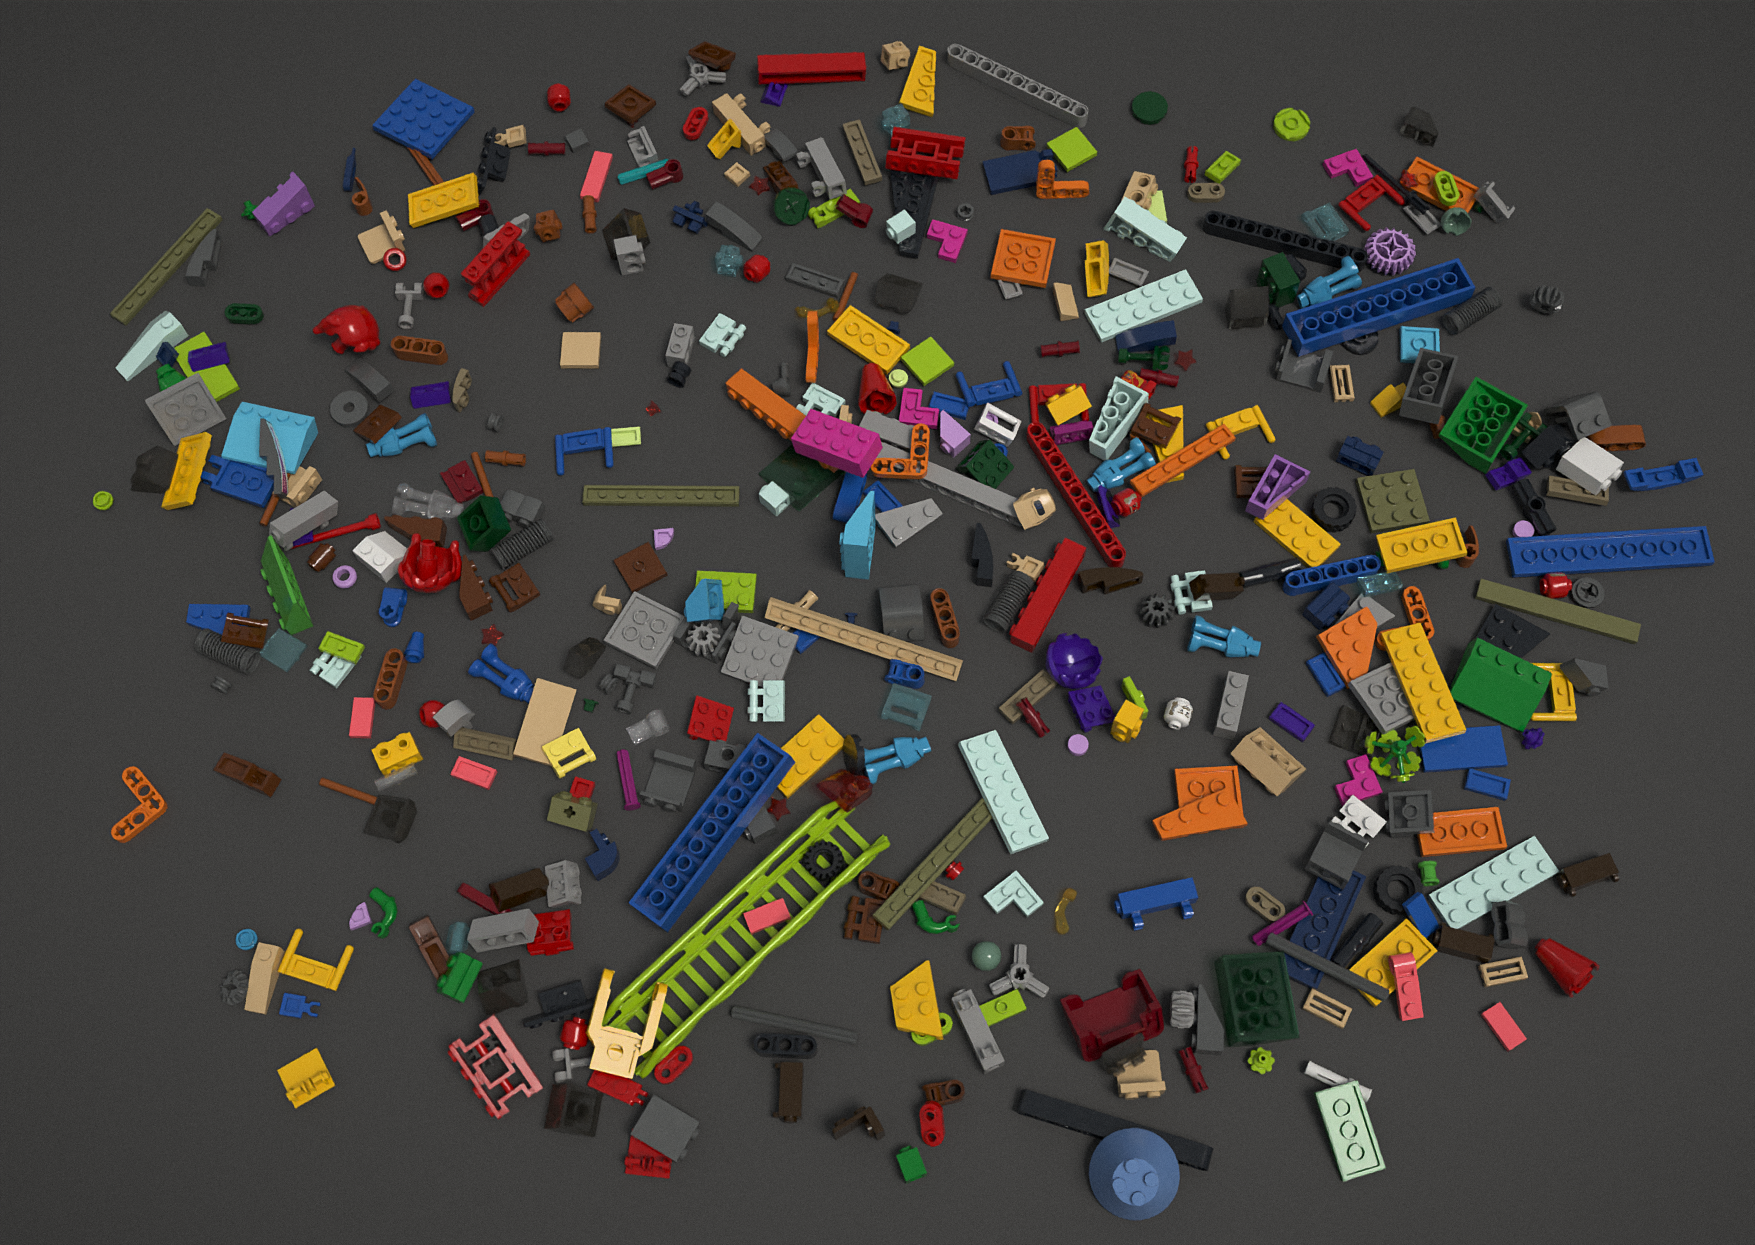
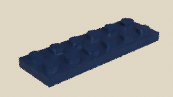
M1353 870L1344 889L1317 877L1306 902L1313 916L1310 914L1297 922L1289 941L1330 961L1366 876ZM1286 953L1283 954L1276 969L1277 973L1314 990L1318 989L1325 973Z

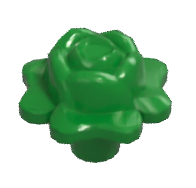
M247 200L243 202L246 208L241 216H246L251 220L255 218L252 212L258 206L252 205L251 201Z

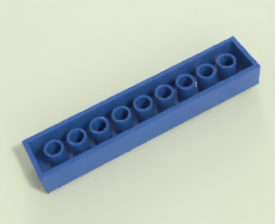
M1459 258L1287 313L1282 327L1288 339L1292 340L1291 344L1299 357L1461 304L1472 297L1476 287Z
M757 733L629 901V904L668 932L795 764L793 758Z

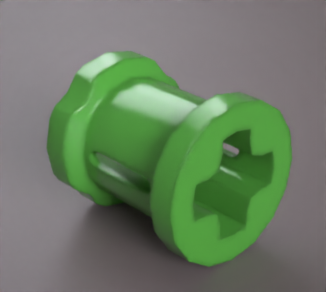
M1436 861L1418 863V868L1421 872V883L1425 887L1435 886L1440 883L1436 876Z

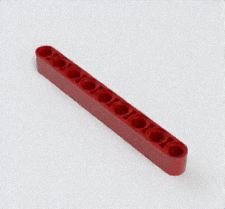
M1032 422L1027 428L1026 438L1031 449L1108 567L1121 568L1126 556V551L1045 427L1039 422ZM1052 463H1058L1059 465L1054 466ZM1062 478H1067L1069 481H1063ZM1077 493L1079 496L1074 497L1071 494ZM1081 509H1088L1089 512H1083ZM1092 524H1097V525H1099L1100 527L1094 528V527H1092L1091 525H1092ZM1102 540H1108L1110 543H1103ZM1117 555L1120 559H1114L1112 556Z

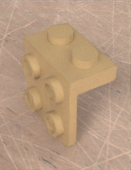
M387 210L380 213L384 224L358 235V239L371 264L382 261L384 253L388 249L398 248L405 251L402 243L405 240L401 230H396L397 222L394 216H389Z
M299 466L295 474L288 473L291 475L288 480L287 498H280V500L293 507L306 502L322 481L317 470L311 466L307 470Z
M1128 1051L1115 1054L1119 1097L1133 1100L1138 1099V1096L1159 1098L1163 1095L1166 1087L1165 1081H1162L1158 1051Z

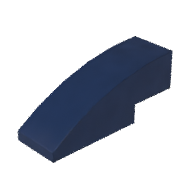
M1174 320L1144 325L1115 335L1117 352L1119 354L1120 348H1126L1131 353L1153 351L1155 346L1175 345L1177 334Z

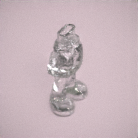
M401 482L397 488V497L393 501L392 515L403 516L405 511H412L427 515L428 519L437 517L441 520H447L448 518H457L463 512L464 504L457 503L456 499L438 490H434L433 494L425 493L411 488L408 483ZM410 498L428 502V505L412 502L406 499Z

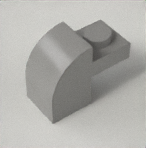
M454 700L446 704L433 718L452 737L461 727L473 728L470 720L475 713L461 700Z

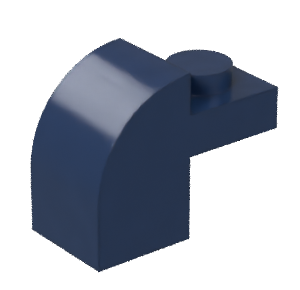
M596 828L590 832V835L599 850L586 857L585 860L597 881H600L617 868L620 854L615 841L610 843L605 833L600 834Z

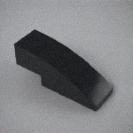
M977 523L971 567H978L977 586L992 587L994 568L992 550L981 523Z

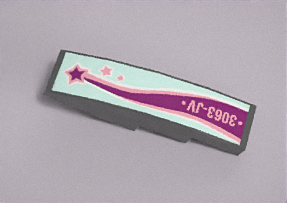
M260 418L259 457L267 461L266 475L274 480V495L279 498H287L288 478L280 442L272 424L265 418Z

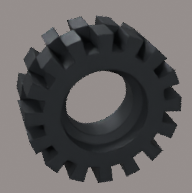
M830 841L814 843L815 845L813 847L810 846L809 852L805 854L807 870L814 878L820 879V881H830L833 877L837 878V874H841L843 871L842 867H844V856L841 850ZM823 853L830 854L833 859L831 866L826 869H822L817 865V858Z

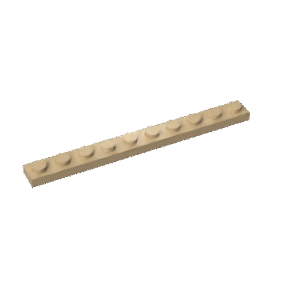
M772 597L768 603L765 614L766 619L890 660L897 659L919 665L923 668V671L957 681L963 660Z

